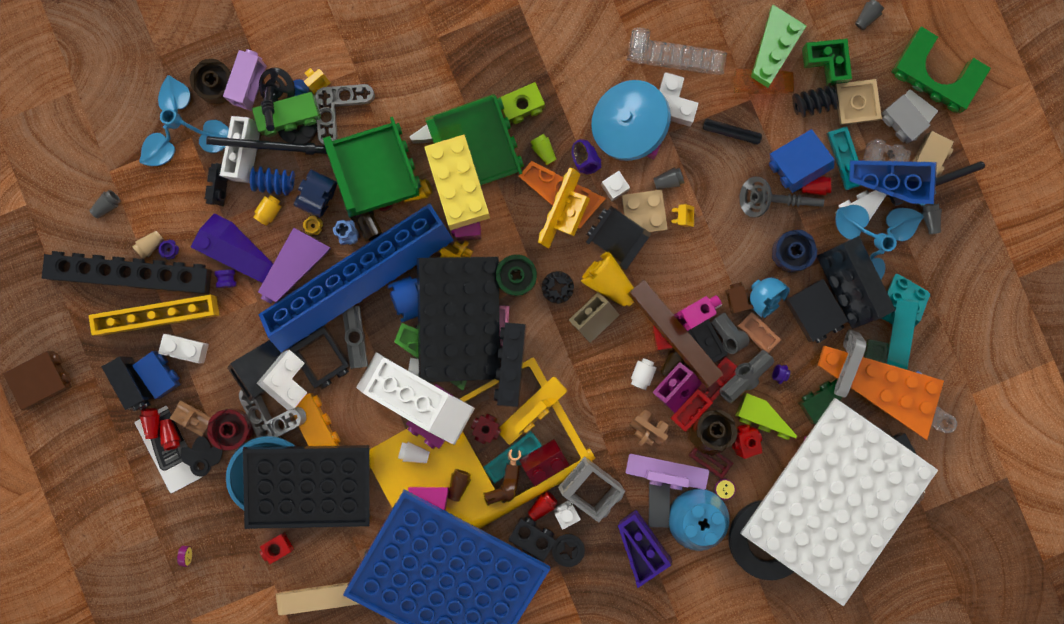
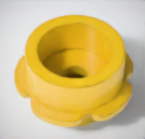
M309 216L304 220L303 228L306 234L312 236L313 234L318 235L321 233V227H323L321 219H317L316 216Z

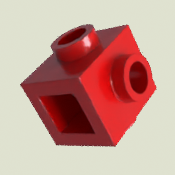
M750 425L737 427V437L732 444L736 455L745 459L763 453L761 433Z

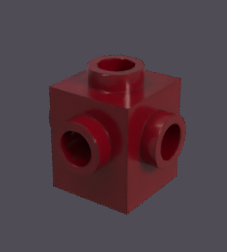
M486 414V416L481 415L480 418L476 417L471 426V429L474 430L472 433L475 436L474 440L482 444H486V442L491 443L492 439L496 441L501 432V429L498 428L500 423L496 422L497 418L490 414ZM486 425L489 427L490 430L488 433L482 432L483 426Z

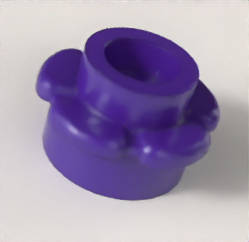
M173 240L163 241L159 245L160 256L168 260L175 258V255L179 252V247Z
M776 365L772 373L773 380L778 381V384H782L783 381L786 382L790 377L788 366Z

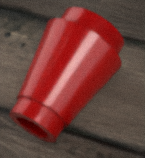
M820 176L802 187V193L817 195L831 193V177Z
M148 408L141 410L139 417L145 439L158 438L160 421L158 409Z
M165 419L160 421V442L164 450L168 451L180 447L181 439L172 420Z
M550 492L542 493L528 511V514L534 521H537L556 509L558 501Z

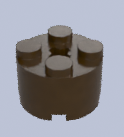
M204 59L191 71V87L198 96L208 103H224L227 100L223 95L231 70L219 60Z
M722 410L704 413L694 422L690 432V441L700 452L711 456L717 455L729 448L737 437L734 419Z

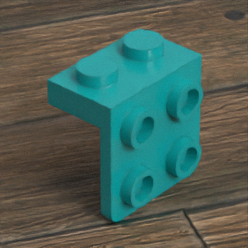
M895 274L887 293L894 308L896 307L897 298L918 300L916 326L921 321L930 293L900 274ZM895 311L881 319L893 325Z

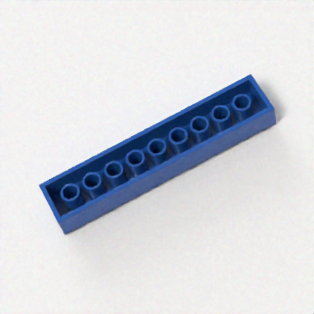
M429 203L258 314L268 338L276 348L283 352L292 347L301 339L309 336L321 326L326 325L338 315L343 314L355 304L360 303L372 293L377 292L381 287L417 265V258H429L432 254L454 241L431 204Z

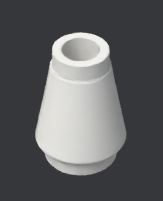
M402 442L398 458L403 459L402 462L427 463L430 451H426L410 442Z

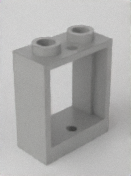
M586 457L579 462L558 487L562 496L597 522L608 516L610 509L623 498L625 493L624 488L618 481ZM592 472L612 486L595 507H592L575 494L576 490Z

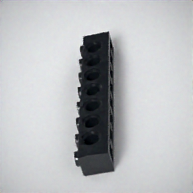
M52 251V255L44 254L42 279L209 294L212 270L206 269V265L193 264V267H185L186 263L173 262V266L165 265L166 261L153 260V264L145 263V259L133 258L132 262H127L123 257H112V260H105V256L92 255V258H85V254L72 253L71 257L65 256V252ZM69 262L70 269L65 272L64 265ZM89 263L91 269L89 273L86 274L84 272V267L86 264ZM109 265L111 268V272L109 275L106 276L104 274V269L106 266ZM130 267L131 274L126 278L124 270ZM147 269L151 270V277L149 279L144 277V272ZM167 271L172 273L169 281L164 279V274ZM190 272L192 280L186 283L184 276Z

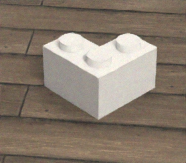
M665 72L659 91L668 101L671 114L670 121L690 127L694 121L698 102L680 98L679 95L684 77Z
M290 350L284 351L256 384L287 410L294 409L307 394L302 387L292 380L305 363Z

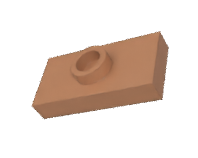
M750 312L737 326L761 350L767 351L768 354L781 341L753 312Z

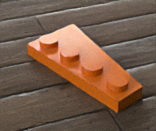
M531 161L518 177L553 206L555 196L562 186L563 177ZM577 184L574 192L590 198L578 226L580 230L606 198Z

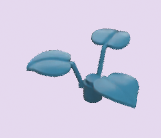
M168 75L160 88L158 104L162 110L160 120L165 124L163 128L167 137L161 133L149 135L143 142L139 162L147 166H160L173 158L175 146L169 142L171 140L169 128L176 129L180 125H184L202 134L199 138V144L203 150L209 153H217L223 150L225 146L207 145V136L227 138L229 128L221 121L209 120L204 123L202 131L184 122L177 112L178 109H184L189 104L191 99L190 90L183 83Z
M859 205L840 207L836 212L835 221L838 231L845 238L853 239L860 236L861 231L875 238L874 245L879 250L872 253L870 259L880 279H882L885 273V263L881 258L874 257L884 254L885 251L894 250L897 244L896 240L906 241L910 239L924 216L913 209L896 208L886 217V223L889 226L886 230L887 234L880 233L878 235L864 229L869 223V214L864 207Z

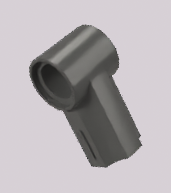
M725 312L711 322L722 337L723 347L727 353L735 354L749 345L748 335L744 331L738 330Z

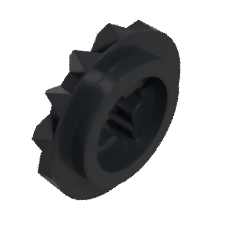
M562 271L551 272L542 282V293L552 303H564L573 294L574 283L571 277ZM554 279H556V281H558L559 284H566L563 288H561V296L559 295L557 290L549 291V289H552V287L555 286Z
M572 534L561 535L556 539L552 547V555L555 561L564 567H573L579 564L585 553L583 542L579 537ZM565 542L569 547L576 546L572 550V558L567 553H561L565 550Z

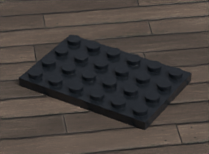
M499 257L417 258L419 377L427 382L496 379L497 368H500V360H498V350L500 348L499 284L496 280Z
M369 445L243 447L245 529L370 526Z

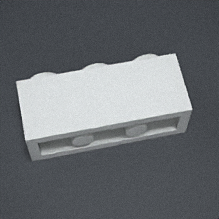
M231 116L227 138L259 140L260 133L258 132L256 121L248 117ZM225 146L220 176L235 182L250 183V173L254 166L257 149Z

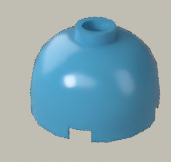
M773 277L765 278L762 281L757 280L751 286L752 292L750 293L749 302L750 305H753V310L761 318L762 316L765 318L780 306L778 303L781 298L785 301L790 293V288L779 279Z

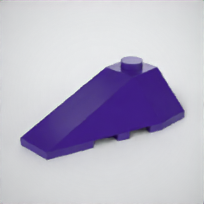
M215 213L199 229L191 245V248L262 283L273 266V263L233 222Z

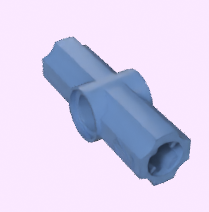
M353 220L337 221L335 227H333L334 235L338 237L340 245L355 244L358 238H360L359 230L355 228Z

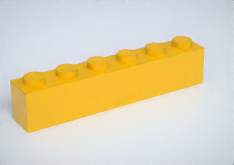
M205 295L89 315L91 335L103 336L220 315L217 296Z

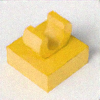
M309 68L305 72L308 78L304 83L314 95H316L317 90L327 87L331 83L320 69L314 72Z
M680 204L678 208L672 209V212L678 213V219L671 220L672 223L684 227H694L693 206Z

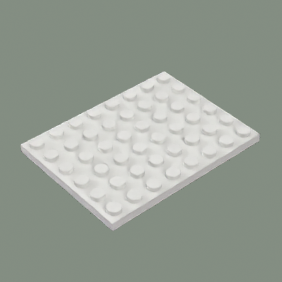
M834 398L740 534L844 606L933 479L938 469Z

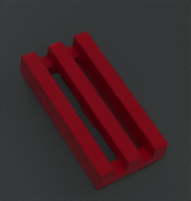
M695 446L688 455L720 479L724 478L734 464L719 453L716 456L727 463V466L724 467L709 455L700 452ZM696 452L723 470L720 474L695 456Z

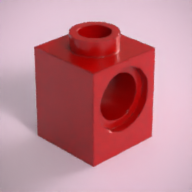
M283 532L261 545L260 555L270 565L295 549L286 533ZM272 544L279 546V554H274L271 551Z

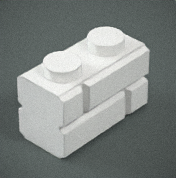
M163 334L159 354L195 363H204L209 344L175 335Z

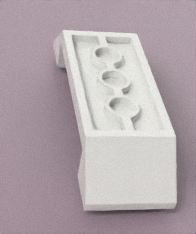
M375 352L356 387L368 397L453 445L456 444L475 409Z

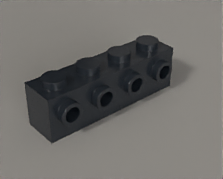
M505 322V327H501L500 339L503 340V348L498 350V360H501V368H497L496 371L499 389L495 388L494 401H497L498 406L519 408L526 324Z

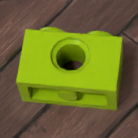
M535 82L501 97L504 105L503 114L508 118L509 123H513V125L524 120L523 117L530 114L533 117L542 113V109L545 108V103ZM525 101L528 103V107L526 109H519L517 103Z

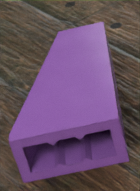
M293 228L258 293L262 294L261 299L270 304L273 301H280L329 253L331 248Z

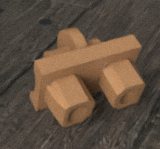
M182 400L179 401L174 413L170 417L171 420L201 437L204 436L208 429V422L211 418Z
M644 410L639 416L637 415L630 423V426L637 430L634 435L640 438L638 445L642 446L645 442L650 446L654 442L661 445L668 437L669 425L664 421H659L656 427L649 422L653 415L647 410Z

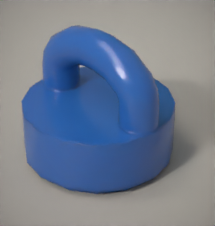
M303 80L293 81L295 85L294 96L310 92L309 87Z

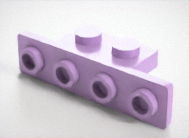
M629 454L626 474L644 477L650 480V484L662 486V483L670 484V488L682 490V487L705 490L709 470Z

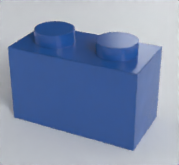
M158 351L150 352L132 365L155 399H161L181 385L178 381L180 379L178 374L173 369L170 370L166 364L168 363L165 355L159 354Z

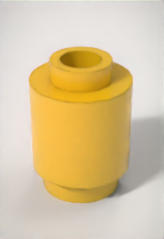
M272 195L269 197L264 196L254 211L255 215L253 218L265 226L269 222L272 223L282 208L279 205L281 201Z

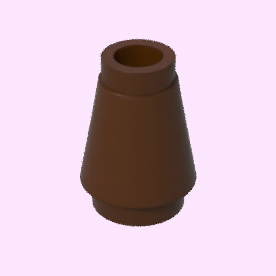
M455 469L454 473L451 474L449 499L457 502L460 501L471 481L470 473Z

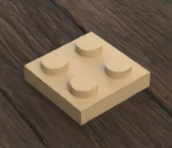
M876 79L841 83L834 86L838 97L837 108L840 125L882 119Z
M662 190L621 196L624 215L650 233L668 230Z

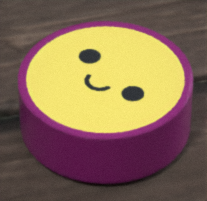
M720 479L716 482L714 491L721 499L728 500L734 496L736 488L732 481Z
M191 546L180 547L177 555L179 566L189 567L191 564L193 553Z

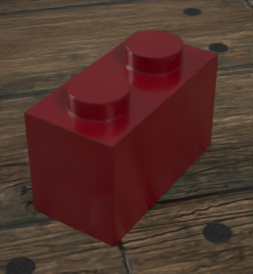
M555 439L519 460L534 487L570 466Z

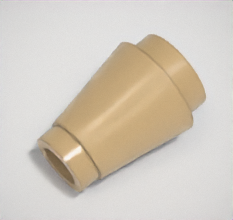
M154 231L135 241L136 244L132 247L144 259L146 256L149 257L164 239L157 231Z

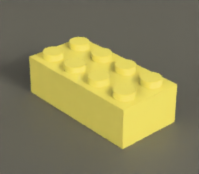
M465 135L425 146L424 148L449 229L453 230L489 219V212Z

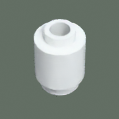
M645 358L642 361L638 360L631 376V384L646 390L647 386H650L657 369L653 366L655 362Z

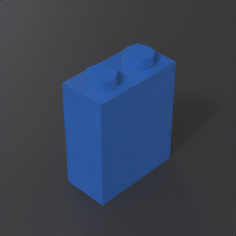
M811 129L770 153L769 166L774 173L777 172L779 174L782 185L785 188H789L793 193L834 169L835 159Z

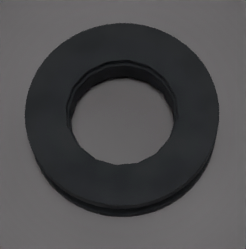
M763 500L755 501L742 508L730 525L728 542L731 554L737 564L751 576L762 580L785 578L794 573V571L777 559L767 561L754 556L749 548L748 539L740 534Z

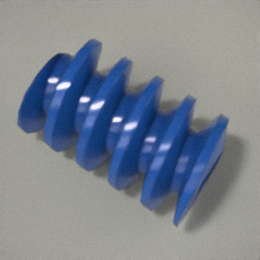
M254 166L252 167L250 188L253 192L259 189L261 193H264L267 189L269 194H272L275 190L277 195H280L283 191V194L288 196L293 190L295 181L294 171L291 172L290 176H287L286 170L283 171L282 175H279L278 169H275L274 174H271L270 168H267L266 173H263L261 166L258 172H255Z

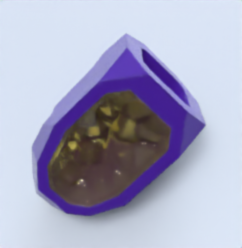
M577 140L572 146V157L575 166L581 173L587 175L595 173L601 168V159L588 140Z

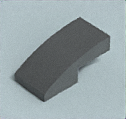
M649 483L648 527L669 528L670 484L662 483V486Z

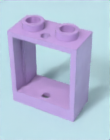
M246 49V52L238 51L223 95L232 105L250 111L259 90L260 77L267 67L262 58L258 56V53Z

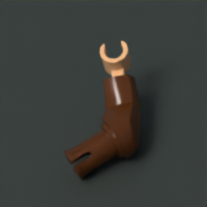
M512 449L508 452L510 463H506L504 479L500 488L483 493L487 506L502 500L509 502L514 499L519 479V465L516 464V461L521 457L520 450H518L517 458L511 456Z

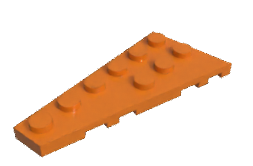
M823 346L818 366L838 379L848 353ZM862 357L851 389L927 440L944 380Z

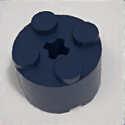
M310 170L306 180L303 179L299 185L298 191L301 193L295 199L294 206L321 218L329 207L327 206L329 200H332L337 181Z
M803 230L788 231L779 236L774 242L772 259L780 269L786 272L804 270L812 265L816 259L817 248L815 240L809 233ZM796 247V252L798 253L796 255L792 254L793 251L791 249Z

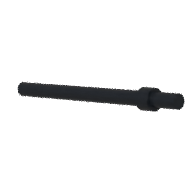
M211 136L206 138L207 145L305 152V155H314L315 153L327 154L325 146L315 145V143L295 144Z

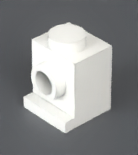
M569 500L558 505L553 510L562 530L581 520L573 503Z

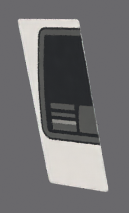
M167 406L158 410L160 421L170 419L171 413ZM139 419L135 422V425L170 493L202 478L195 476L191 472L190 466L181 459V448L188 446L175 421L172 420V423L181 439L180 447L165 451L160 442V423L158 438L145 439L141 420Z

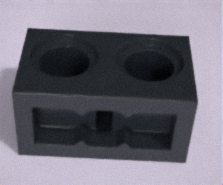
M521 517L510 534L508 541L544 562L556 542V538L553 537L555 533L545 527L543 530L536 526L537 522L529 517H526V519ZM522 527L529 528L530 535L527 537L520 536L519 529ZM539 538H545L548 544L546 547L540 548L536 545V541Z

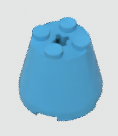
M695 488L677 496L670 506L669 529L675 540L685 548L695 551L708 550L718 545L727 534L730 523L729 512L723 500L715 493L706 489ZM704 518H705V519H706V522H707L709 525H707V524H701V525H699L698 522H699V521H703Z

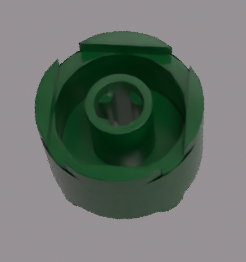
M511 255L499 263L496 270V280L504 293L514 297H521L528 294L534 288L537 280V271L533 262L526 256ZM520 271L522 278L520 280H512L513 275L511 273Z

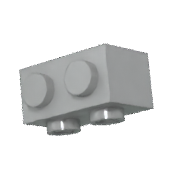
M905 94L881 113L885 124L889 127L892 126L896 131L897 138L902 142L905 141L906 144L913 141L931 126Z

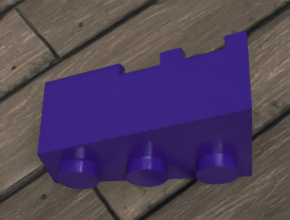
M634 510L619 521L618 528L628 554L637 588H639L672 565V558L637 510Z

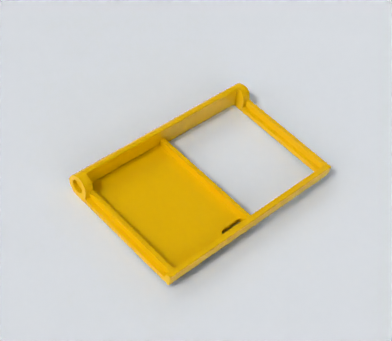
M534 357L523 363V370L530 367L541 387L547 383ZM494 379L463 396L460 400L463 402L469 401L499 384V380ZM559 401L552 407L581 459L537 486L519 494L509 502L503 503L499 501L487 506L483 493L495 490L463 431L455 445L445 440L439 449L437 447L432 449L424 443L425 438L420 434L415 436L405 429L369 450V466L392 508L403 489L408 491V487L450 488L451 474L454 473L455 469L470 473L471 481L460 501L457 502L448 498L445 511L479 529L562 483L584 457L591 462L596 458L590 448L585 449ZM402 442H410L426 451H430L427 463L402 462L403 459L398 458Z

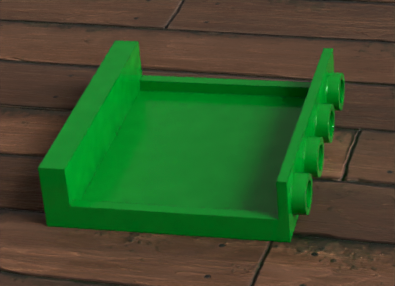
M495 94L425 118L434 144L465 135L480 186L517 172L522 174L521 167H524L521 156H516L514 150L518 148L514 136L510 137L508 129H511L507 117L503 118L501 112L504 109L501 97L497 98Z
M390 117L391 123L341 139L332 141L331 136L322 138L349 218L419 196V188L422 187L419 177L413 174L412 170H415L413 160L407 157L406 153L409 152L405 140H401L402 130L400 124H395L393 117Z

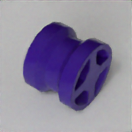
M235 270L215 271V276L217 277L216 288L236 287L237 284L234 281Z

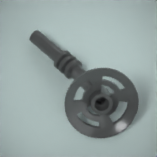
M757 176L745 181L739 197L743 212L750 217L762 216L768 210L771 202L784 203L788 206L792 204V206L796 205L797 207L800 205L824 206V199L801 197L800 195L796 196V194H793V196L791 194L788 196L772 194L768 182L764 178ZM761 182L764 185H754V183ZM750 190L752 191L750 194L751 202L747 203V193ZM751 209H761V211L754 212Z

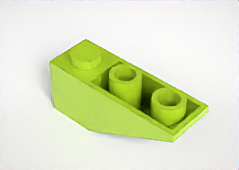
M743 393L735 415L740 417V422L750 426L752 422L759 425L758 429L768 433L774 430L779 432L778 437L789 440L790 437H797L766 400Z

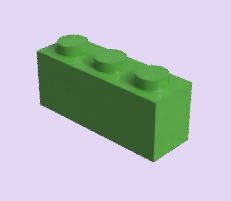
M312 92L273 102L275 110L273 114L275 129L273 131L266 129L265 115L262 113V107L252 108L258 132L266 137L274 136L277 134V131L284 129L285 131L295 130L298 125H313L317 123L316 120L321 119L317 102Z

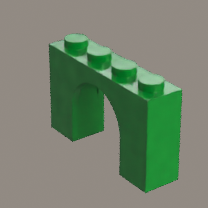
M921 26L915 31L891 72L895 74L898 80L907 81L912 84L915 90L930 95L933 101L942 102L947 105L950 111L961 113L968 108L991 68L972 58L966 63L954 83L940 84L935 82L927 73L926 58L938 36Z

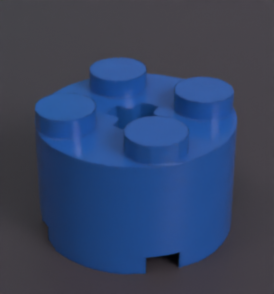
M409 276L387 284L388 289L392 288L393 290L390 296L397 315L402 314L403 316L400 319L401 323L418 317L417 279H412Z

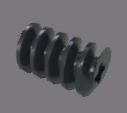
M827 85L823 89L817 88L816 91L813 89L809 90L808 93L803 91L800 93V96L795 93L792 96V102L796 115L801 113L802 117L805 118L806 111L813 116L814 109L819 114L822 113V107L825 108L826 112H829L830 105H832L834 110H837L838 97L835 87Z

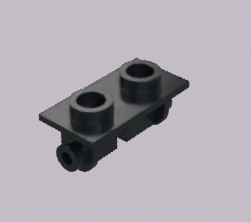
M211 164V167L208 168L207 182H212L213 186H206L204 197L206 204L224 206L228 179L220 176L222 164Z

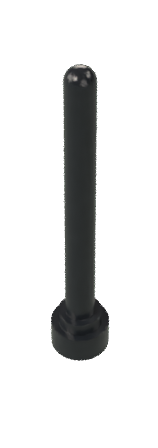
M980 161L936 178V186L985 168V163ZM889 195L894 206L902 204L904 201Z

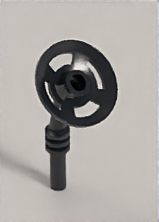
M277 67L264 71L259 80V91L263 98L261 103L262 113L265 115L266 129L268 131L275 129L273 102L279 101L278 98L283 93H288L286 99L295 95V85L291 76L285 70ZM271 74V79L264 84L266 76ZM278 75H280L286 81L287 86H285L284 82L282 81V79L278 77Z

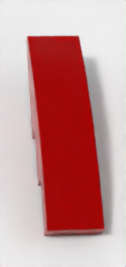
M727 356L717 364L723 375L708 388L702 383L677 412L670 417L685 432L720 395V389L736 375L735 369L737 366Z

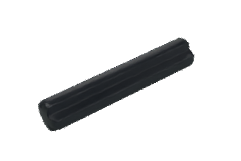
M705 119L703 123V130L746 142L759 144L762 139L761 133L711 119Z

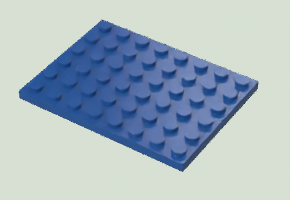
M403 489L346 587L343 596L398 624H517L550 571V566Z

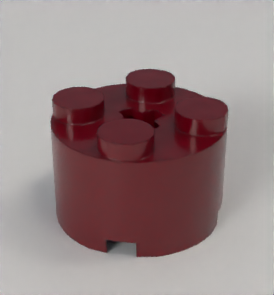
M225 409L216 412L210 418L207 436L213 446L229 451L238 449L244 443L250 441L254 429L245 412L239 409ZM228 426H232V427H233V429H232V432H233V433H228V432H227V431L229 430V427H228Z

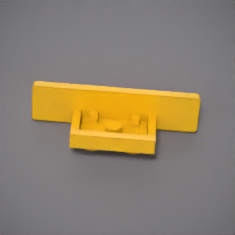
M569 168L568 172L564 175L562 186L555 196L553 207L547 214L545 226L539 233L538 243L546 248H550L557 230L572 236L575 235L590 200L587 196L574 192L580 178V173L573 168Z
M552 377L499 427L501 429L500 435L509 445L516 441L524 432L527 434L535 427L534 423L538 419L542 420L550 413L549 409L567 393V389L556 377Z

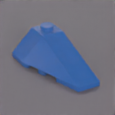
M850 160L849 181L909 203L934 204L937 162Z

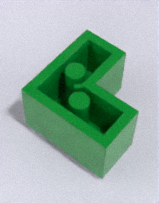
M848 38L808 42L802 48L804 68L824 66L826 86L848 83L852 79Z

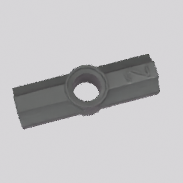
M352 306L343 313L350 369L368 367L365 346L366 336L363 331L360 306ZM353 332L360 334V340L357 343H353L350 339Z
M762 350L749 363L737 366L735 369L736 375L720 389L721 396L727 402L732 403L745 390L757 387L759 384L758 378L775 362L773 357L767 351Z

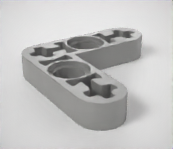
M359 84L323 87L317 90L315 99L320 117L324 112L332 114L331 121L327 123L321 119L317 120L318 139L322 145H324L322 138L326 136V129L322 128V126L329 128V134L333 136L331 138L332 141L338 138L336 106L371 103L375 97L371 86ZM365 89L368 93H370V95H367V99H364L363 96L360 95L356 96L357 100H354L355 95L353 90H356L357 94H362L364 92L363 90ZM345 90L349 91L351 94L350 99L342 101L340 93ZM325 92L330 96V98H327L328 107H324V101L320 99Z
M850 329L847 331L843 342L848 355L834 390L835 395L844 398L849 393L866 349V341L862 335Z
M240 390L239 392L240 402L251 421L257 437H279L299 427L306 421V412L301 407L290 409L272 419L261 396L249 402L243 391ZM256 409L261 412V419L256 417ZM297 415L298 418L296 420H290L291 417ZM279 420L283 421L285 425L284 430L279 427Z

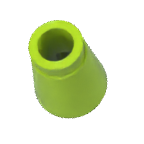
M544 134L530 142L532 144L531 148L546 165L556 160L550 140Z

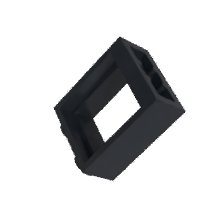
M326 325L321 326L289 348L292 353L305 363L301 368L314 388L320 387L324 389L332 384L331 379L336 376L341 378L349 372L350 363ZM325 336L343 365L318 380L300 351Z
M119 356L101 366L125 410L141 411L151 406L150 402L155 398L132 365L135 364V361L132 357Z

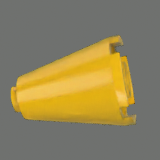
M610 252L603 253L600 256L602 260L594 261L585 271L581 282L623 307L626 305L631 306L634 301L628 293L634 288L613 255Z

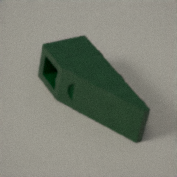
M838 379L831 383L826 381L819 386L820 390L815 393L812 391L801 397L802 401L798 404L811 424L816 425L834 398L839 401L842 399L841 396L834 394Z

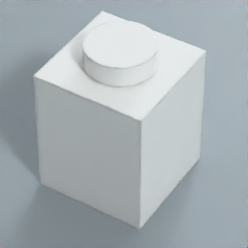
M620 171L601 183L602 188L611 201L622 196L630 189Z

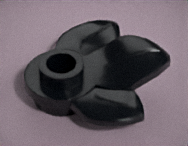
M199 436L192 448H181V459L190 466V470L195 476L202 477L210 472L211 466L219 463L223 450L216 447L211 448L209 441L204 436ZM200 462L205 466L203 470H199L197 467Z

